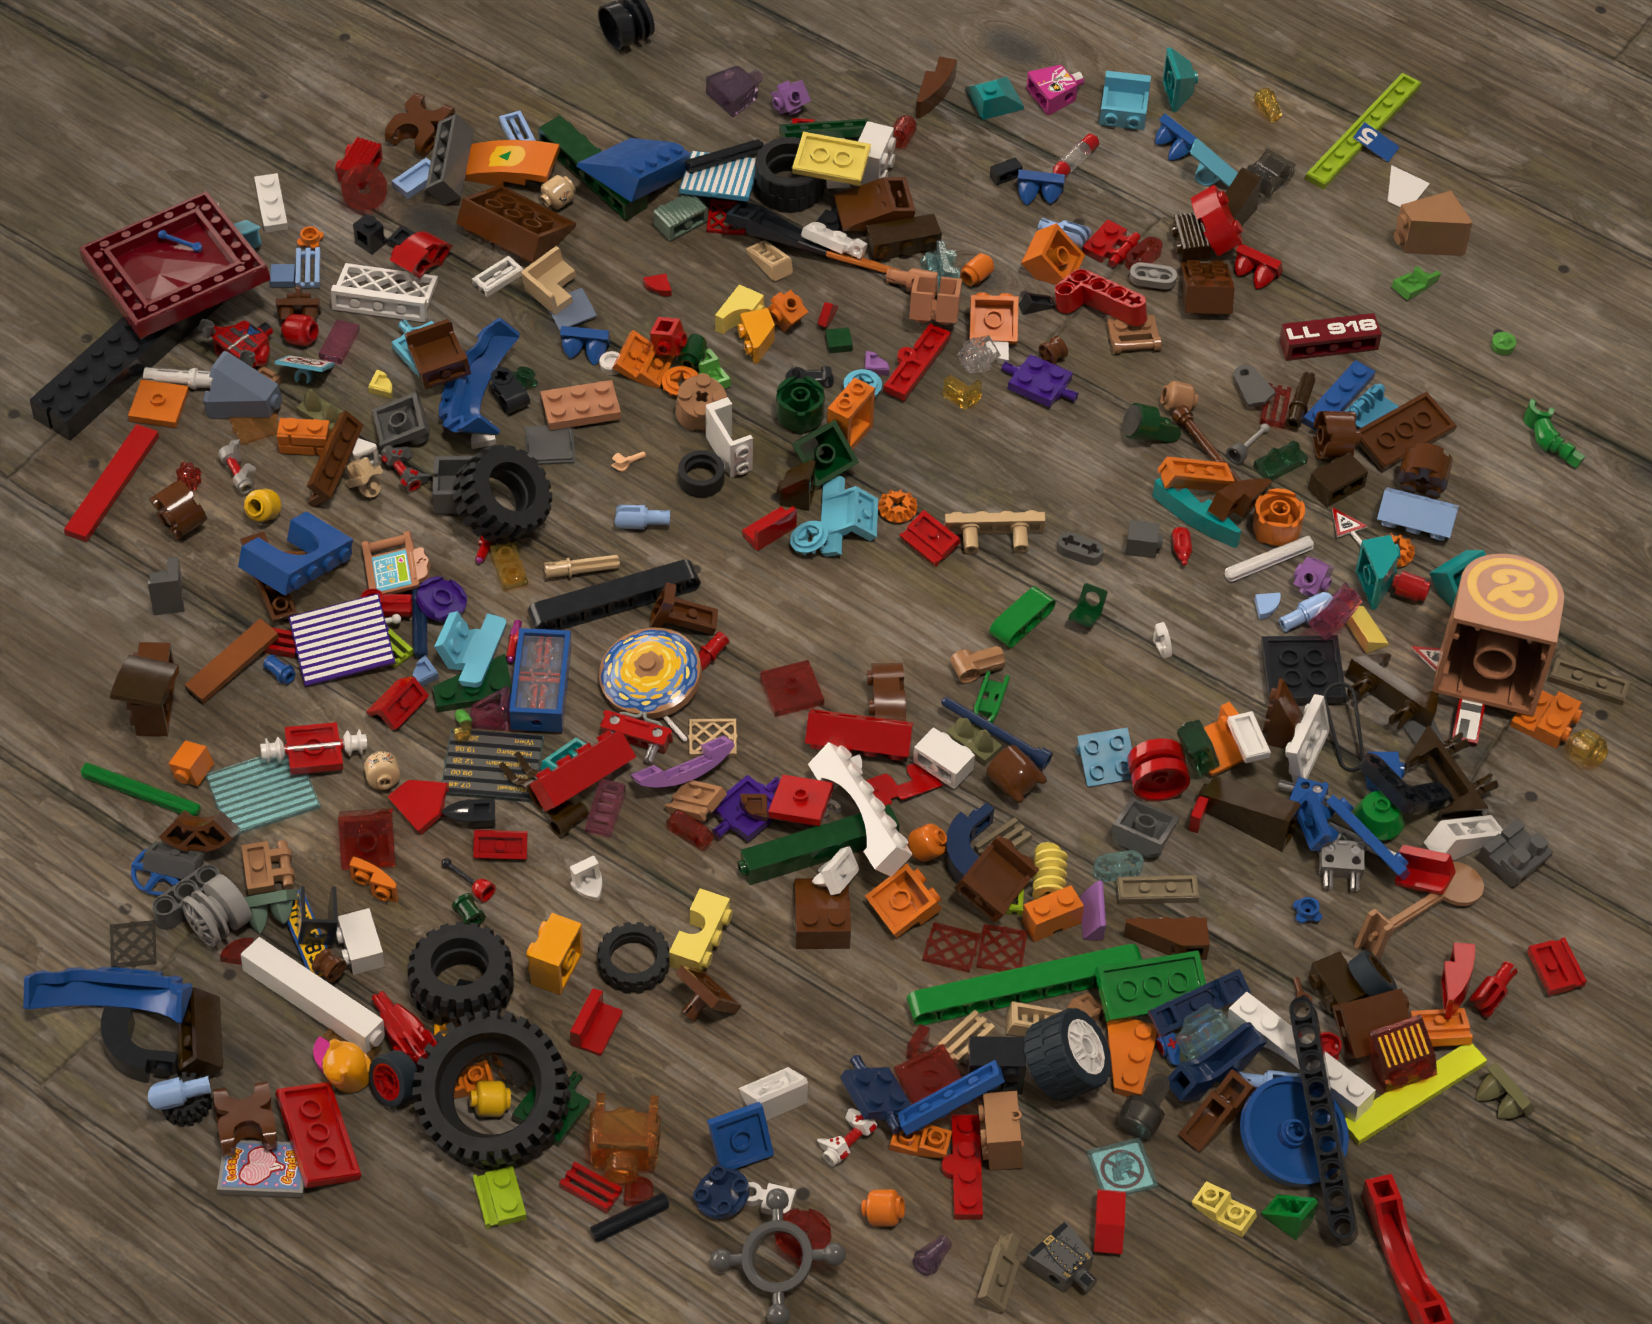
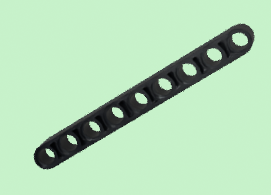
M1297 997L1289 1005V1014L1329 1228L1338 1243L1348 1245L1357 1239L1358 1226L1318 1015L1311 1000L1306 997ZM1299 1009H1310V1012L1307 1016H1296ZM1305 1035H1315L1313 1042L1309 1044L1301 1042ZM1314 1060L1320 1062L1316 1070L1309 1071L1306 1069L1309 1062ZM1315 1088H1325V1092L1321 1097L1315 1098L1311 1096ZM1320 1115H1330L1328 1123L1324 1125L1316 1123ZM1327 1141L1335 1142V1147L1330 1152L1321 1150L1322 1145ZM1330 1169H1340L1339 1177L1336 1179L1327 1178V1173ZM1336 1196H1344L1346 1198L1345 1203L1340 1207L1332 1206V1200ZM1343 1223L1350 1224L1351 1229L1347 1234L1340 1235L1337 1233L1339 1225Z

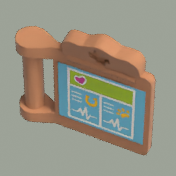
M410 530L403 532L404 535L371 543L369 541L362 542L369 589H378L383 594H395L418 588L420 583L430 578L429 570L431 563L423 547L414 549V541ZM406 545V548L372 556L373 552Z

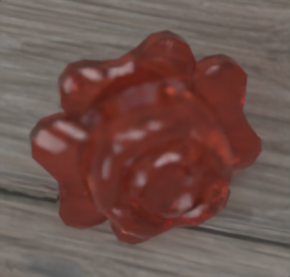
M181 462L180 468L176 469L177 480L184 482L189 489L196 490L197 485L201 483V470L197 467L195 468L192 462Z

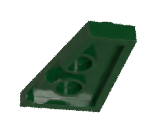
M505 654L492 660L484 681L479 687L462 686L459 682L461 674L433 686L437 713L511 701L512 685Z

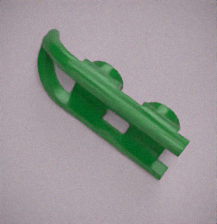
M987 671L973 712L976 714L981 712L983 716L990 717L988 721L993 723L1000 711L1010 676L1006 675L1003 683L989 680L991 671ZM984 693H987V699H983Z

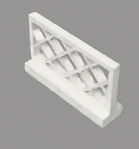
M345 263L337 284L333 285L331 289L332 310L425 322L427 309L438 283V276L424 274L419 279L406 271ZM351 272L360 275L351 278L348 274ZM375 276L383 277L376 281L372 279ZM399 279L406 280L405 282H402L400 284H397L395 282ZM364 280L368 282V284H365L363 286H359L357 284ZM422 282H423V283H430L429 285H426V286H423V287H420V286L418 285V284H420V283H422ZM388 283L392 286L384 290L380 287ZM409 287H413L415 289L408 293L404 291V289Z

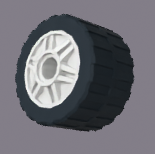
M1068 1008L1032 1024L1027 1029L1024 1038L1026 1063L1036 1084L1047 1096L1056 1101L1065 1102L1106 1084L1111 1073L1110 1049L1102 1030L1086 1012L1078 1008Z

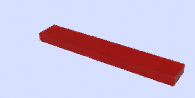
M139 424L135 425L65 526V535L88 542L159 438L158 431Z

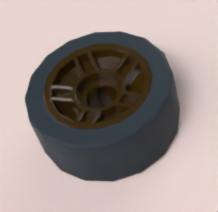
M1363 950L1349 961L1348 967L1352 975L1369 996L1397 989V985L1389 971L1370 951Z

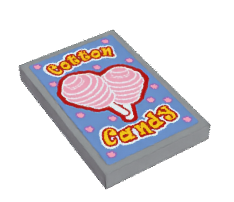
M241 1140L236 1145L235 1155L221 1158L217 1186L218 1194L303 1198L305 1185L291 1142L277 1141L278 1148L264 1150L261 1141Z

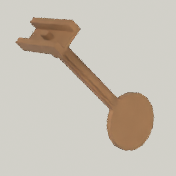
M1453 862L1456 874L1443 895L1431 893L1389 920L1377 909L1371 910L1367 913L1354 947L1357 950L1364 947L1380 960L1393 931L1442 900L1457 906H1469L1476 903L1482 897L1484 890L1481 876L1470 866L1460 862Z

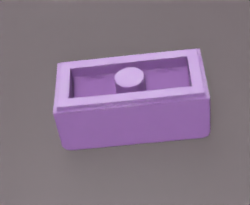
M1097 881L1085 890L1080 897L1084 905L1082 917L1083 940L1102 941L1104 939L1106 928L1103 882Z

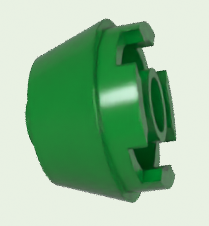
M1381 791L1369 793L1353 810V814L1380 841L1388 839L1393 841L1401 833L1405 825L1404 813Z

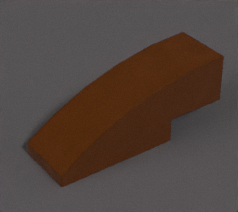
M939 56L935 72L926 70L917 99L916 118H922L928 114L947 95L956 77L957 59Z
M1248 479L1227 485L1216 493L1208 511L1222 521H1225L1233 513L1243 518L1255 507L1257 498L1267 493L1273 481L1270 479Z
M1232 1069L1216 1091L1212 1090L1178 1135L1196 1150L1202 1152L1238 1115L1249 1096L1258 1087L1238 1071Z

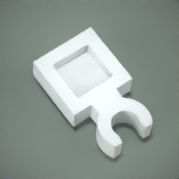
M748 1182L750 1192L756 1195L749 1196L745 1204L746 1206L754 1207L759 1204L761 1205V1213L772 1215V1210L766 1204V1196L772 1189L779 1188L784 1190L789 1197V1203L783 1210V1218L789 1219L796 1196L795 1189L768 1183L765 1190L755 1182Z

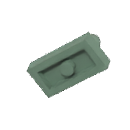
M297 889L244 897L252 912L250 925L257 933H262L268 916L267 905L270 906L274 917L282 924H285L291 915L292 901L298 900Z

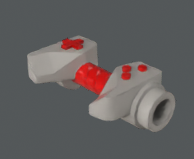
M240 439L231 440L229 445L219 450L218 456L222 463L232 471L234 475L233 483L241 494H248L254 489L253 482L256 467L248 463L241 469Z

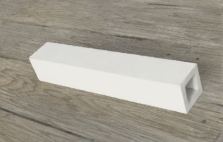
M262 938L256 939L241 953L244 972L348 1042L355 1043L361 1047L362 1051L366 1054L383 1041L385 1032L382 1018Z

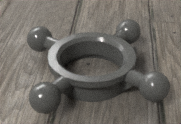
M779 1188L772 1189L766 1196V1204L772 1210V1221L761 1224L750 1233L744 1243L742 1253L731 1254L726 1249H717L710 1257V1264L716 1271L724 1272L730 1269L732 1265H742L747 1278L756 1287L773 1293V1305L767 1311V1319L770 1324H787L790 1319V1311L784 1305V1292L798 1287L805 1281L810 1273L813 1261H826L829 1265L837 1266L842 1264L846 1258V1250L840 1243L833 1242L824 1249H813L808 1236L802 1229L791 1222L783 1221V1210L789 1203V1197L784 1190ZM774 1234H788L795 1237L801 1245L803 1252L802 1264L798 1272L784 1282L774 1283L766 1281L759 1275L756 1269L755 1256L757 1249L766 1238Z

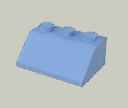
M1387 487L1384 490L1377 519L1382 520L1381 525L1396 528V525L1406 527L1405 531L1420 534L1421 531L1430 533L1431 538L1444 541L1445 537H1451L1459 505Z

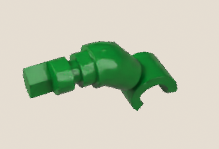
M1532 398L1523 416V421L1529 428L1534 429L1535 441L1538 446L1547 453H1559L1561 459L1575 468L1579 467L1586 456L1578 452L1576 446L1570 442L1564 443L1565 439L1560 437L1561 434L1556 431L1551 422L1554 408H1549L1548 412H1542L1535 407L1537 401Z

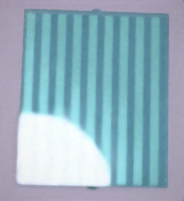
M285 752L281 763L274 758L267 764V760H262L260 756L206 774V779L216 802L215 807L219 809V812L225 813L241 829L236 835L321 808L310 781V774L290 775L288 755L285 756Z

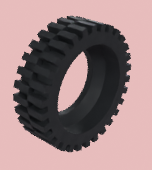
M482 1011L475 1012V1020L470 1021L467 1015L460 1017L462 1025L455 1027L453 1022L446 1025L449 1033L443 1036L438 1032L434 1036L437 1044L433 1047L428 1043L424 1051L428 1056L426 1059L419 1058L417 1065L421 1072H414L413 1078L417 1084V1087H413V1096L417 1100L414 1103L415 1110L420 1115L418 1118L429 1136L444 1153L446 1152L455 1161L459 1159L468 1167H472V1164H475L481 1170H487V1165H491L494 1170L501 1169L502 1164L505 1163L508 1166L516 1167L518 1166L516 1160L520 1158L525 1163L532 1160L530 1153L534 1150L541 1154L545 1150L542 1144L546 1140L550 1143L555 1140L556 1137L553 1134L555 1128L561 1131L564 1125L561 1117L562 1115L567 1116L569 1112L566 1101H571V1092L568 1089L571 1083L566 1073L568 1070L548 1035L544 1034L536 1024L531 1025L528 1019L520 1016L518 1020L510 1012H505L504 1017L498 1011H490V1017H486ZM492 1054L509 1055L523 1062L531 1071L536 1086L535 1101L529 1115L520 1125L501 1134H483L472 1130L461 1121L454 1104L455 1086L461 1073L475 1060Z

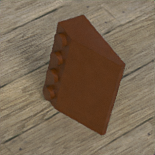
M502 185L463 198L456 224L464 227L465 231L483 237V240L501 246L504 251L514 253L528 263H534L549 252L576 227V223Z

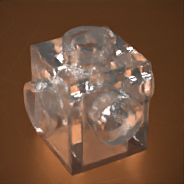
M989 335L967 340L963 344L964 348L957 353L961 360V365L967 370L968 374L975 372L982 374L992 367L991 363L1001 356Z

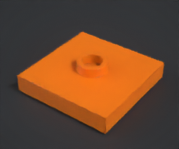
M141 379L128 414L129 421L177 428L189 394V386Z

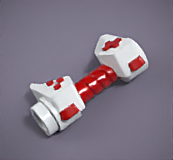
M852 1108L848 1109L845 1118L853 1129L844 1138L838 1136L831 1139H817L821 1149L825 1151L822 1154L825 1162L834 1167L845 1159L850 1153L849 1148L862 1135L868 1136L877 1128V1123L874 1119L864 1120L860 1111Z

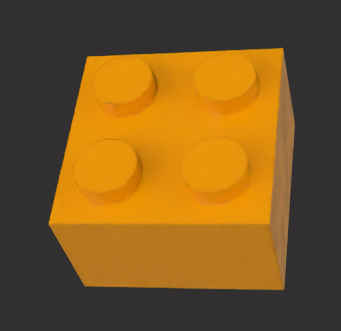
M551 913L547 922H542L538 931V939L535 943L532 942L527 950L526 957L529 958L527 971L530 973L531 985L561 995L583 955L582 923Z

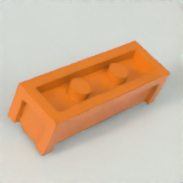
M1167 456L1157 469L1158 473H1161L1164 487L1168 489L1176 487L1218 492L1225 486L1235 482L1228 464L1224 462Z

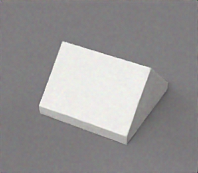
M789 1067L738 1088L747 1106L757 1102L762 1104L766 1120L804 1105L808 1099L807 1078Z

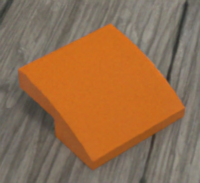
M632 330L612 368L636 382L659 388L662 384V377L669 369L675 356L656 354L654 345L645 337Z

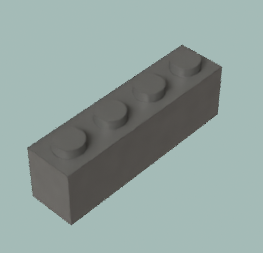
M457 114L438 122L425 188L443 206L461 198L474 132Z

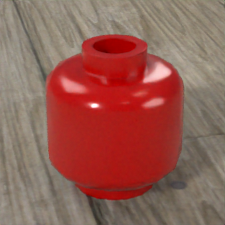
M291 314L283 322L281 332L288 344L309 346L317 339L319 327L313 317L309 315Z

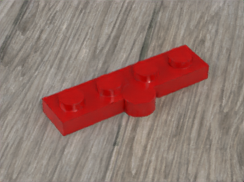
M930 323L913 345V348H901L897 353L899 366L884 384L883 392L905 401L951 339V332Z
M952 1114V1154L944 1157L941 1170L945 1177L953 1179L954 1220H982L979 1115Z

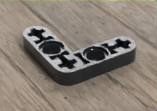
M1366 753L1359 763L1360 770L1400 811L1406 814L1442 808L1451 796L1450 791L1444 785L1437 782L1409 787L1376 754Z

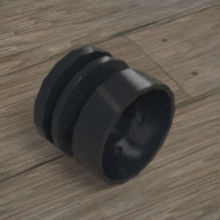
M645 0L612 1L600 6L598 9V20L603 35L616 50L632 45L635 40L641 41L644 38L650 37L655 32L653 15Z

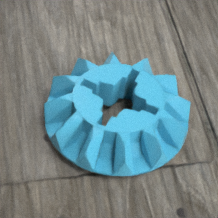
M860 369L852 371L844 379V389L855 377L875 388V398L882 391L881 378L870 370Z
M820 521L802 523L791 534V546L796 553L801 552L804 556L809 552L815 554L817 549H824V543L829 542L828 528ZM808 534L813 536L812 542H808Z

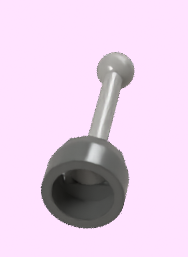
M1262 424L1260 430L1246 443L1231 445L1226 451L1228 459L1234 464H1241L1248 455L1247 447L1263 433H1267L1270 430L1269 425Z

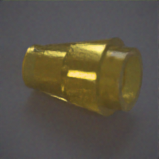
M1262 88L1255 93L1254 104L1271 122L1278 121L1282 117V113L1274 91L1269 88Z

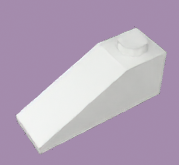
M1492 815L1442 820L1430 833L1424 844L1429 850L1451 854L1452 860H1456L1482 848L1484 844L1498 833L1501 834L1503 829Z

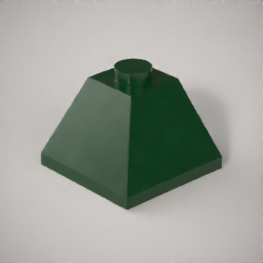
M836 420L791 443L802 464L810 460L816 461V487L860 463Z

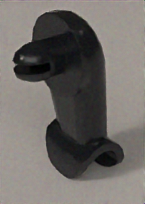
M822 366L821 370H804L800 367H792L785 376L786 379L796 376V379H804V376L811 377L825 388H831L834 384V376L829 366Z

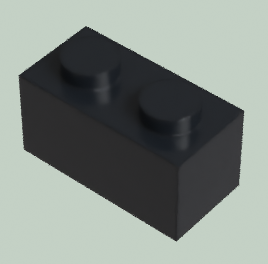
M1016 157L991 166L990 178L997 186L1018 178L1019 169L1022 170L1023 166Z

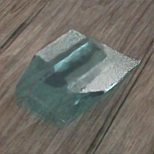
M1208 1003L1184 1018L1182 1030L1174 1036V1039L1186 1060L1191 1061L1208 1052L1231 1034L1234 1029L1222 1009H1215Z

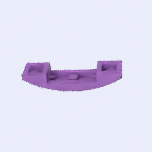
M721 736L700 745L703 755L666 771L652 765L631 774V779L639 785L646 787H668L691 781L717 766L734 748V742L725 736Z

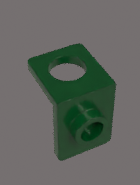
M1085 583L1078 605L1069 614L1068 619L1081 625L1092 627L1102 615L1108 591ZM1095 592L1099 596V603L1097 605L1089 604L1086 599L1087 593Z

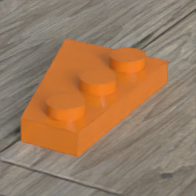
M1132 1018L1106 1022L1108 1048L1111 1054L1113 1093L1140 1100L1158 1036L1157 1030L1152 1023Z

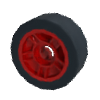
M394 1050L374 1058L369 1068L370 1085L379 1101L386 1106L395 1107L415 1099L413 1087H417V1084L413 1078L414 1072H418L410 1056L403 1051Z

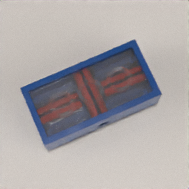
M519 628L509 710L511 730L563 732L572 651L571 631Z

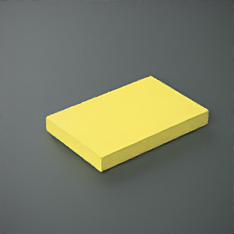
M803 132L792 173L861 186L871 152V144Z

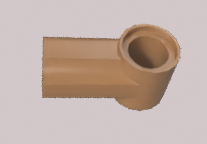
M998 646L973 653L968 649H963L954 653L950 659L959 681L965 684L975 681L980 674L987 671L1005 668L1004 653L1001 647Z

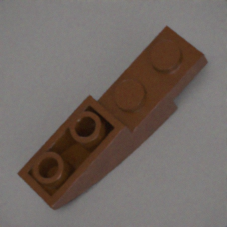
M264 531L240 539L241 546L258 537L267 543L269 542ZM252 576L261 600L273 623L289 618V616L297 615L290 593L283 595Z

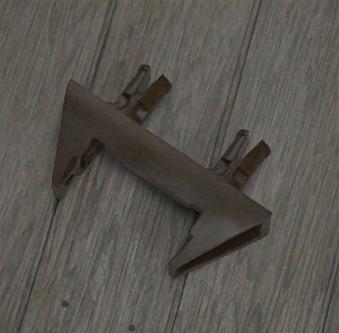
M1389 653L1351 658L1345 676L1355 682L1351 687L1354 688L1355 693H1358L1357 701L1369 692L1396 710L1394 714L1390 715L1389 723L1393 725L1399 721L1397 729H1401L1409 720H1414L1426 728L1429 725L1431 727L1436 715L1439 693L1429 691L1423 695L1415 687L1386 669L1385 667L1388 666L1392 656ZM1348 689V690H1347L1348 695H1349V697H1351V696H1352V693H1351V691Z
M1429 725L1404 764L1405 771L1415 765L1418 766L1427 762L1440 784L1450 791V798L1453 802L1444 809L1439 810L1438 819L1451 820L1486 816L1488 806L1481 796L1497 789L1499 786L1497 780L1490 782L1493 774L1489 773L1485 777L1471 783L1451 756L1469 747L1467 739L1461 741L1463 733L1460 732L1442 742Z

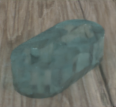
M1134 850L1104 854L1096 858L1093 874L1098 880L1103 882L1115 881L1117 877L1138 876L1142 872L1144 859L1139 852ZM1127 861H1131L1132 864L1136 865L1134 867H1131L1130 863H1127ZM1106 865L1107 869H1110V871H1105V869L1101 868V866Z

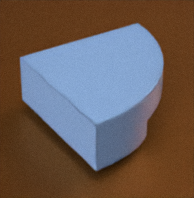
M1280 593L1255 594L1254 600L1259 620L1268 618L1279 607Z

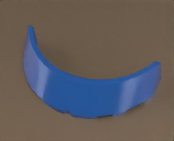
M502 318L496 319L483 328L476 336L478 338L477 343L465 352L471 374L447 382L441 395L442 399L439 403V418L443 420V425L450 431L491 436L499 435L500 433L499 428L480 414V407L492 371L497 368L505 354L520 336V333Z
M74 967L60 972L42 970L24 977L23 1008L37 1009L57 1006L126 1007L156 1012L172 1018L176 1023H182L192 993V984H184L183 978L176 975L163 976V972L118 967L84 969L82 967Z

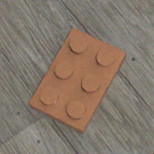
M612 380L540 391L549 431L621 419V410Z

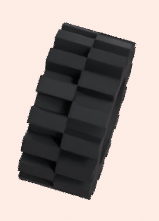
M182 1072V1077L179 1080L183 1082L197 1079V1074L192 1072L191 1076L188 1077L187 1072ZM177 1073L172 1075L173 1078H178ZM207 1093L196 1096V1100L192 1104L162 1110L165 1119H170V1123L173 1125L178 1121L179 1127H184L185 1122H188L189 1127L194 1126V1120L200 1123L203 1121L202 1115L205 1117L209 1115L208 1109L211 1110L212 1108L211 1094Z

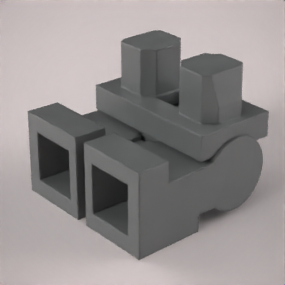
M1516 819L1502 830L1501 834L1498 833L1484 844L1477 859L1492 873H1497L1511 887L1516 886L1522 879L1539 868L1541 864L1548 861L1554 852L1548 847L1549 842L1540 833L1530 836L1524 830L1525 825L1519 819Z

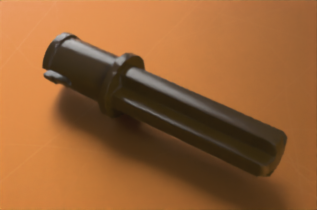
M1304 372L1302 374L1294 401L1289 405L1290 412L1285 424L1292 430H1297L1301 427L1303 416L1308 412L1307 404L1316 380L1313 372Z

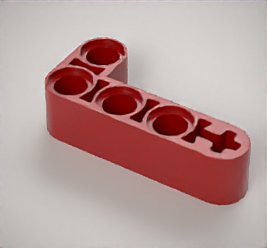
M1077 269L1071 272L1055 286L1056 308L1061 313H1071L1084 303L1132 326L1143 325L1148 319L1146 298L1143 295L1086 269Z

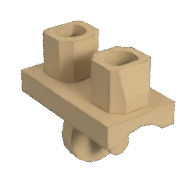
M367 457L354 460L345 466L344 469L350 479L345 481L348 488L359 486L360 493L369 498L379 494L381 485L374 476L383 473L380 466L373 467Z

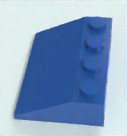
M629 138L578 162L577 167L630 202H633L683 177L686 170L685 161L690 159L691 153L686 151L680 144L674 142Z

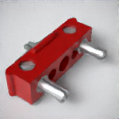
M609 710L603 712L604 718L600 725L601 734L608 730L611 733L621 730L629 744L648 749L644 758L646 763L649 762L651 764L653 762L656 752L665 754L669 743L673 742L672 730L663 727L658 721L647 718L646 712L640 711L638 715L628 712L616 713ZM643 716V719H644L645 721L639 720V719H637V718H640V717Z

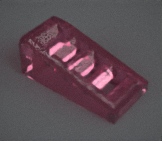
M605 779L600 780L585 832L611 838L626 797V786L624 784ZM602 801L614 803V805L602 803ZM598 811L610 813L611 815L598 813ZM595 820L608 822V825L595 823Z

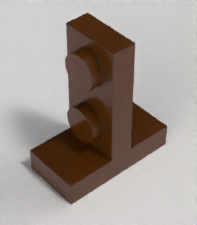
M666 582L651 610L649 628H662L666 622L713 635L717 627L718 609L675 598L676 585Z

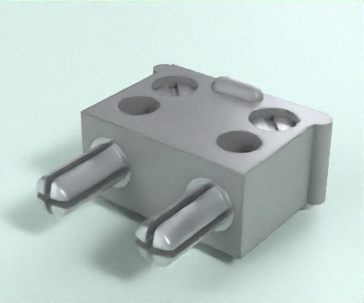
M1339 832L1336 840L1326 843L1320 851H1317L1319 853V876H1324L1325 889L1328 888V877L1329 890L1333 888V877L1350 878V890L1354 892L1355 888V892L1359 891L1360 879H1362L1364 873V854L1367 843L1355 841L1346 837V833Z

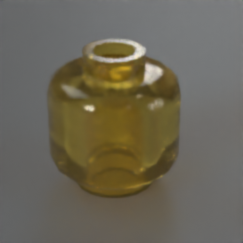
M1582 729L1574 733L1569 739L1570 756L1587 767L1601 764L1608 755L1606 739L1590 729Z

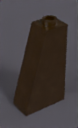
M1215 776L1209 784L1205 783L1202 786L1198 797L1202 796L1209 799L1207 814L1283 852L1295 834L1301 804L1296 801Z

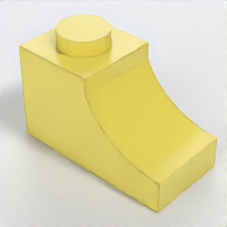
M738 285L716 313L715 331L724 335L729 329L740 324L741 313L766 308L764 306V295Z

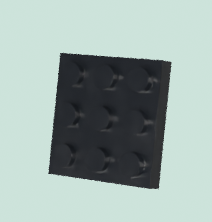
M1338 635L1262 636L1261 649L1268 702L1271 689L1277 688L1279 678L1285 681L1297 704L1310 703L1314 694L1323 696L1325 689L1330 684L1344 682ZM1336 686L1330 689L1327 694V703H1345L1347 698L1345 687Z

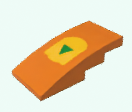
M497 140L471 144L464 180L492 186H504L505 182L525 185L527 179L545 183L549 179L559 154V144L529 140Z

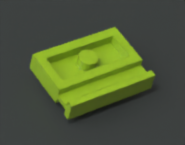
M513 1166L485 1172V1175L481 1176L473 1175V1182L486 1230L491 1229L490 1227L495 1225L503 1226L527 1220Z

